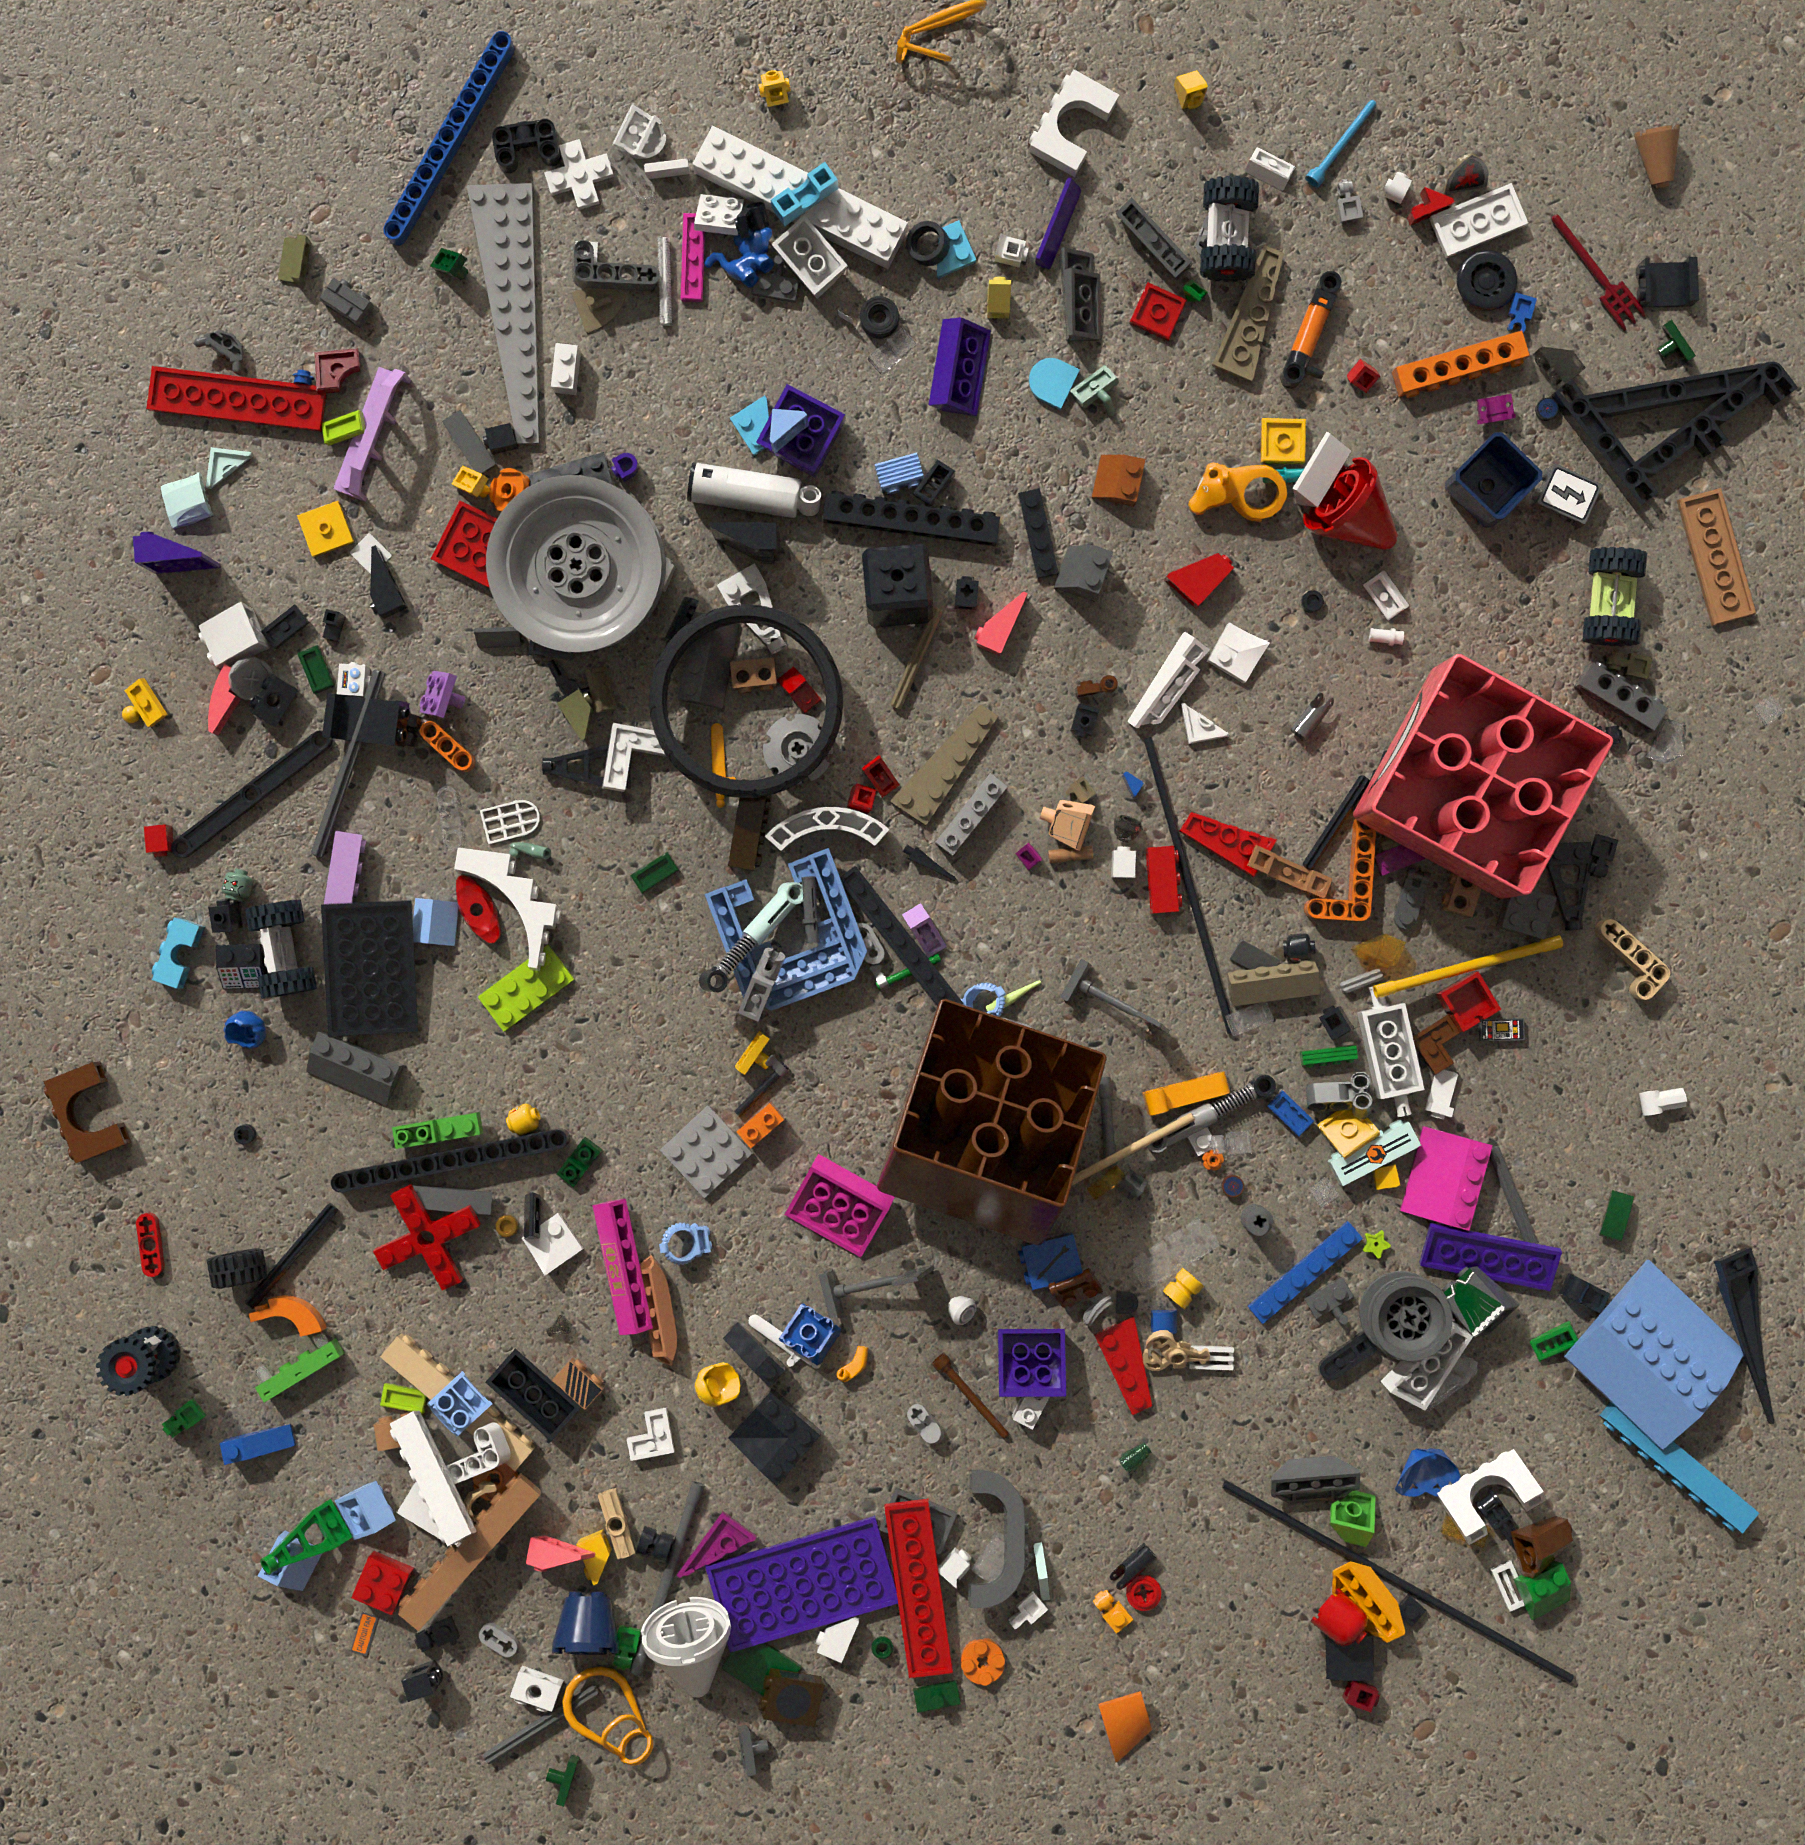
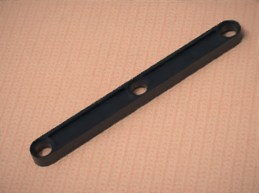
M319 730L312 733L175 839L171 845L172 853L180 858L191 856L328 750L332 745V739L327 738L326 744L319 747L316 744V738L322 735L323 731ZM250 788H255L258 795L254 800H249L246 796ZM180 842H185L188 845V850L184 854H180L177 851V846Z

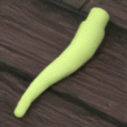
M1036 981L1005 995L1004 1007L1006 1008L1025 993L1040 985L1041 981ZM996 1000L986 1006L987 1011L995 1009Z

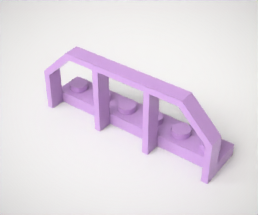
M381 367L378 368L362 410L366 429L364 434L352 437L333 488L335 491L366 502L367 497L361 493L362 480L370 458L382 460V456L374 447L384 421L395 425L396 420L388 410L400 381L408 384L411 382V379L405 372L397 369L389 371Z

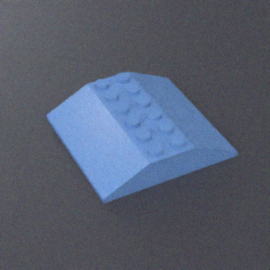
M1646 1260L1566 1353L1564 1358L1654 1444L1663 1450L1695 1423L1724 1390L1742 1359L1743 1352L1741 1347L1650 1260Z

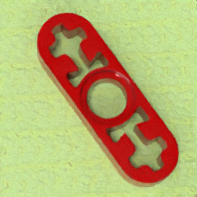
M148 1212L141 1214L137 1218L136 1229L142 1271L148 1277H155L164 1271L165 1263L159 1219L154 1213ZM146 1217L149 1221L152 1220V1225H149V1227L143 1225ZM148 1228L149 1232L154 1231V1234L144 1236V1233L148 1232ZM148 1238L153 1239L156 1243L153 1251H149L145 1247V1241ZM157 1253V1256L147 1258V1255ZM152 1258L153 1263L158 1265L154 1272L153 1269L148 1267V1265L152 1264Z

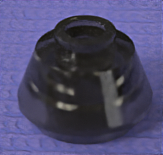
M1120 815L1114 819V833L1117 839L1122 842L1129 843V841L1135 840L1143 830L1141 822L1133 817Z

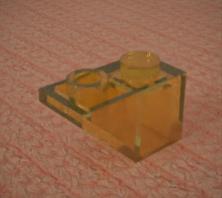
M1380 934L1353 945L1351 950L1357 952L1355 956L1364 960L1372 958L1377 960L1376 965L1388 969L1389 966L1396 967L1406 942L1388 934Z

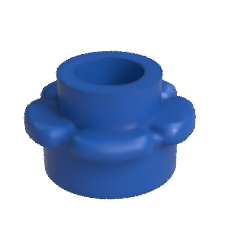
M298 370L297 373L292 375L294 383L312 385V380H315L311 376V372L306 370Z

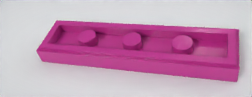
M683 213L681 302H703L705 232L694 230L696 213Z

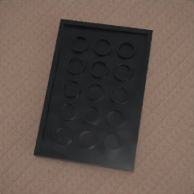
M412 900L321 904L328 1037L418 1032Z

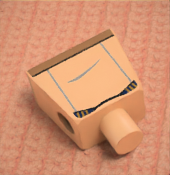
M1060 800L1056 811L1043 807L1040 819L1052 823L1048 833L1051 837L1080 851L1095 806Z

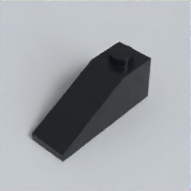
M374 545L371 547L370 597L373 602L370 605L375 615L379 614V616L385 619L408 607L381 550Z
M739 1322L723 1337L725 1342L769 1387L785 1371L786 1366Z

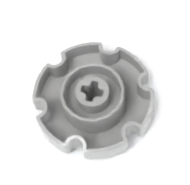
M795 714V718L792 721H788L786 717L776 721L767 732V736L771 738L770 743L763 744V755L770 770L778 769L779 774L800 761L814 745L821 730L818 729L819 720L809 715ZM796 744H799L800 747H804V749L801 750L800 755H797L796 752H792V750L796 748ZM833 746L828 755H833ZM826 757L806 777L811 782L819 779L829 768L830 763L826 761Z

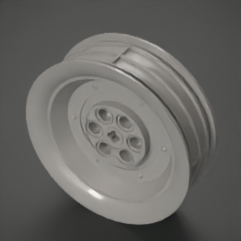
M565 475L548 478L529 486L514 497L503 509L494 524L488 541L486 571L489 587L499 610L507 621L522 635L535 643L554 650L586 652L607 648L627 639L648 620L656 608L663 591L666 576V557L663 541L653 519L631 495L612 484L593 477ZM574 536H579L582 544L579 548L575 549L571 545V539ZM557 547L563 551V556L559 560H555L552 557V551ZM593 547L601 549L602 555L599 559L591 557L590 552ZM574 559L582 561L580 570L572 568ZM595 569H599L602 572V579L598 582L593 581L591 578V574ZM556 570H561L564 574L563 580L559 583L553 579V573ZM575 581L582 582L583 590L581 593L577 594L573 591L572 586Z

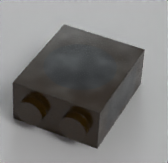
M770 1668L769 1676L766 1675L764 1678V1697H760L758 1710L761 1711L763 1719L815 1727L825 1686L822 1676Z

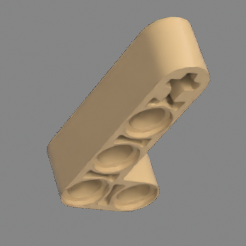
M1607 919L1601 920L1596 924V935L1640 974L1630 985L1629 991L1631 996L1638 1000L1651 999L1669 979V968L1617 921ZM1605 926H1610L1608 930L1611 933H1605L1607 931V928ZM1623 938L1628 942V947L1625 950L1620 946ZM1639 953L1644 956V962L1641 965L1637 962ZM1656 968L1661 972V976L1658 979H1655L1653 971ZM1641 984L1646 987V993L1643 996L1638 991Z

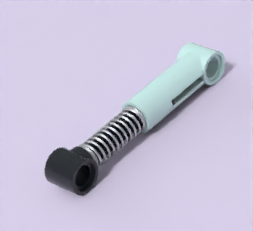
M787 882L780 885L777 894L742 932L743 935L740 941H737L735 946L727 952V955H724L722 961H719L710 970H705L701 973L699 985L704 991L718 993L726 988L728 977L731 971L736 969V965L739 966V963H742L741 960L747 957L746 954H749V951H752L754 946L759 947L796 904L803 902L801 883ZM791 888L794 890L793 898L789 895ZM712 976H715L716 978V984L714 986H712L710 982Z

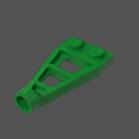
M329 1499L311 1510L270 1554L260 1559V1563L264 1571L270 1575L280 1567L333 1550L351 1539L352 1535L334 1503ZM312 1524H317L325 1539L322 1543L310 1545L304 1536L306 1530ZM297 1538L303 1548V1552L290 1556L286 1547Z

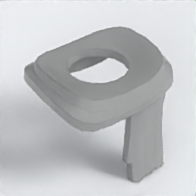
M1097 1294L1093 1298H1088L1094 1304L1083 1315L1085 1325L1091 1326L1097 1316L1113 1303L1110 1295L1104 1297L1102 1294Z

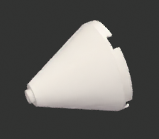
M689 1597L690 1602L678 1605L677 1601L674 1600L655 1610L643 1624L641 1630L643 1649L648 1657L690 1696L702 1697L708 1693L730 1635L731 1624L729 1615L720 1603L708 1598Z

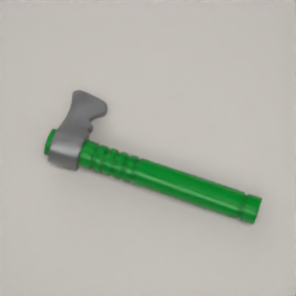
M939 954L929 957L933 965L941 962ZM881 964L872 965L869 968L877 980L876 985L881 991L890 988V985L913 975L906 968L886 978L883 976L884 973H881Z

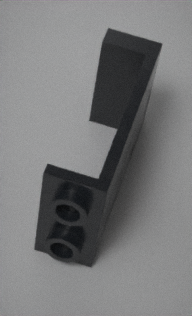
M327 693L322 737L351 741L366 698ZM370 699L356 741L404 747L408 737L406 728L410 717V703L399 700Z

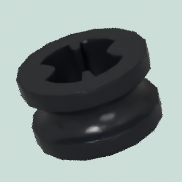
M250 1124L240 1125L234 1131L236 1142L242 1145L252 1142L256 1137V1130ZM248 1130L250 1133L247 1135L250 1136L249 1139H242L240 1135L243 1133L240 1131Z

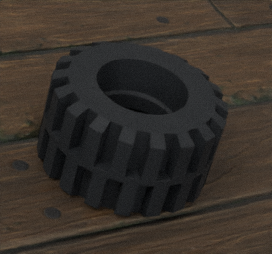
M263 1249L241 1250L214 1256L207 1260L212 1288L221 1289L263 1280L268 1276Z

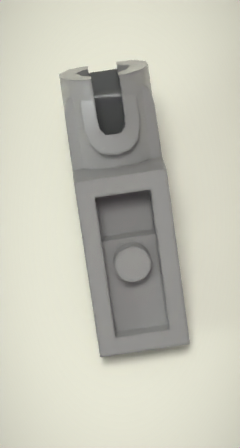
M765 948L738 1011L739 1014L757 1022L759 1021L785 960V955L782 952L774 951L773 948Z

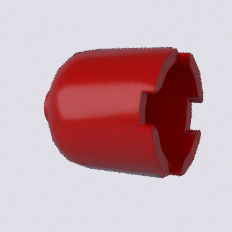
M1337 1588L1335 1592L1337 1596L1335 1597L1332 1594L1318 1610V1619L1314 1616L1310 1622L1340 1646H1349L1355 1641L1359 1644L1367 1635L1364 1631L1368 1624L1367 1615L1340 1588Z

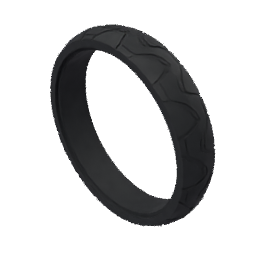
M738 604L717 608L704 613L690 621L673 636L660 655L652 675L649 710L653 730L659 745L670 762L685 777L702 788L720 795L736 798H758L777 794L795 786L808 777L823 762L839 732L843 714V690L839 671L832 655L821 639L808 626L795 617L774 608L753 604ZM753 623L765 625L792 637L814 660L825 688V718L814 745L792 767L763 779H730L701 767L679 745L668 719V685L679 659L700 637L710 631L731 624Z

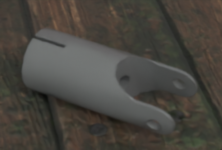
M1319 692L1291 728L1293 734L1307 741L1333 706V698H1329L1323 706L1317 708L1323 699V693Z

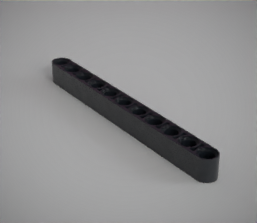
M558 1128L337 1173L332 1177L331 1187L336 1192H347L557 1150L569 1144L570 1135L567 1130ZM556 1133H561L564 1137V1142L561 1145L554 1142V1135ZM534 1137L542 1140V1147L540 1149H536L532 1145ZM513 1141L520 1144L521 1150L519 1153H514L511 1150V1143ZM491 1146L498 1148L499 1155L497 1157L490 1155L489 1149ZM470 1150L477 1153V1160L475 1162L468 1159V1152ZM449 1154L453 1155L456 1159L454 1166H450L446 1162V1157ZM426 1159H431L434 1162L432 1170L426 1169ZM405 1163L412 1166V1173L410 1175L403 1171ZM384 1167L388 1168L391 1172L389 1179L382 1176V1169ZM362 1172H366L369 1175L367 1183H363L360 1179ZM340 1176L347 1179V1186L345 1188L339 1185Z

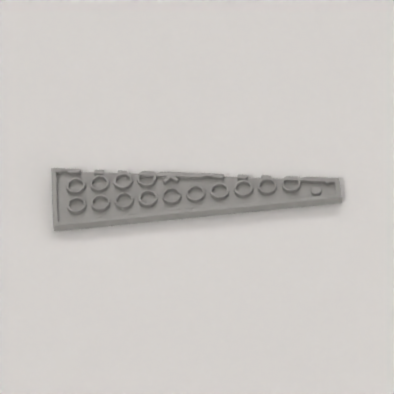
M532 183L467 185L516 442L518 445H540Z

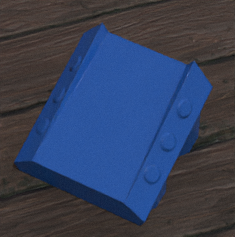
M802 1303L779 1337V1341L818 1366L823 1363V1359L840 1336L841 1328L835 1325L831 1319L823 1317L813 1308Z

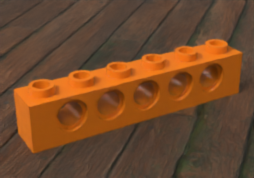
M1518 331L1398 366L1392 371L1399 397L1406 396V398H1412L1419 395V391L1427 389V392H1432L1440 389V385L1448 383V386H1453L1460 383L1461 379L1469 377V380L1481 377L1482 373L1490 371V374L1500 372L1505 366L1511 365V368L1521 366L1530 355L1523 331ZM1504 350L1507 353V358H1502L1498 351ZM1483 356L1486 359V364L1479 363L1477 357ZM1462 362L1466 369H1458L1456 363ZM1441 368L1445 376L1437 375L1435 369ZM1420 374L1424 378V382H1417L1414 375Z

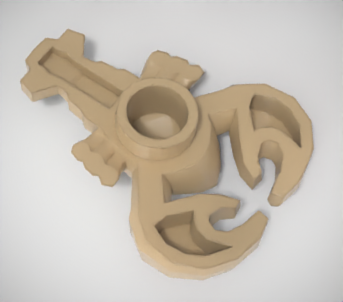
M1159 1330L1152 1333L1146 1341V1349L1143 1353V1364L1151 1371L1163 1370L1170 1364L1173 1365L1174 1369L1185 1368L1186 1362L1199 1361L1203 1365L1210 1359V1352L1207 1348L1198 1351L1186 1341L1176 1342L1173 1334L1168 1330ZM1152 1345L1153 1349L1160 1348V1352L1162 1353L1163 1357H1161L1154 1350L1151 1351L1152 1356H1149L1148 1349Z

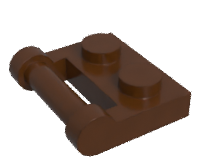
M1090 1268L1061 1282L1048 1284L1052 1296H1055L1062 1308L1073 1306L1077 1302L1093 1298L1103 1292L1100 1282Z

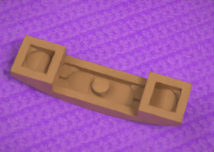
M1255 845L1247 865L1273 879L1325 899L1333 879L1276 855V853Z

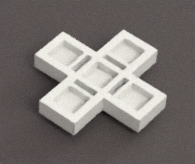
M580 139L559 145L565 166L544 172L551 195L573 190L579 210L600 204L593 183L614 177L607 153L586 159Z

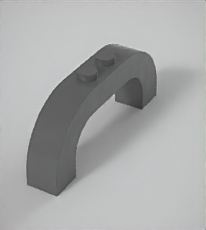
M970 1470V1493L992 1494L1001 1502L1004 1509L1003 1569L999 1576L991 1582L969 1583L968 1606L970 1608H987L1006 1600L1018 1587L1023 1576L1024 1559L1028 1557V1543H1025V1534H1028L1029 1527L1028 1521H1025L1022 1499L1016 1488L1007 1479L990 1471Z

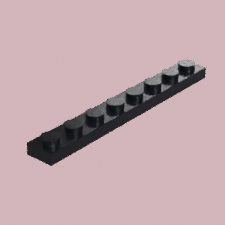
M854 866L842 875L840 879L844 888L935 1004L938 1006L942 999H948L963 1005L964 1003L860 870Z

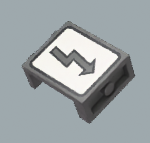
M1556 463L1549 468H1545L1542 473L1543 482L1541 487L1536 488L1531 499L1534 500L1532 508L1536 509L1542 506L1573 520L1571 525L1581 528L1586 524L1603 484Z

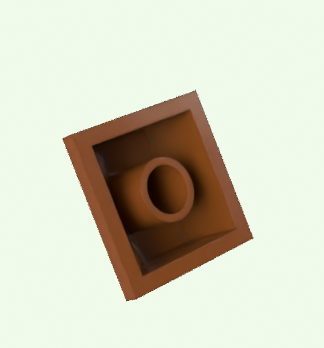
M1101 455L1091 498L1134 507L1146 459L1129 455Z

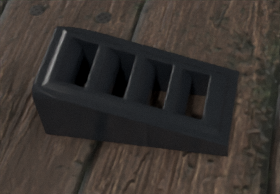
M937 459L913 495L932 506L952 482L956 471ZM937 472L943 475L945 478L942 479L941 477L937 476ZM932 478L935 479V480H937V481L940 482L941 484L938 485V484L934 483L933 481H931ZM927 484H929L930 486L934 487V488L937 489V490L934 492L933 490H931L930 488H928V487H926V486H927ZM922 490L931 494L932 497L928 498L927 496L922 494Z

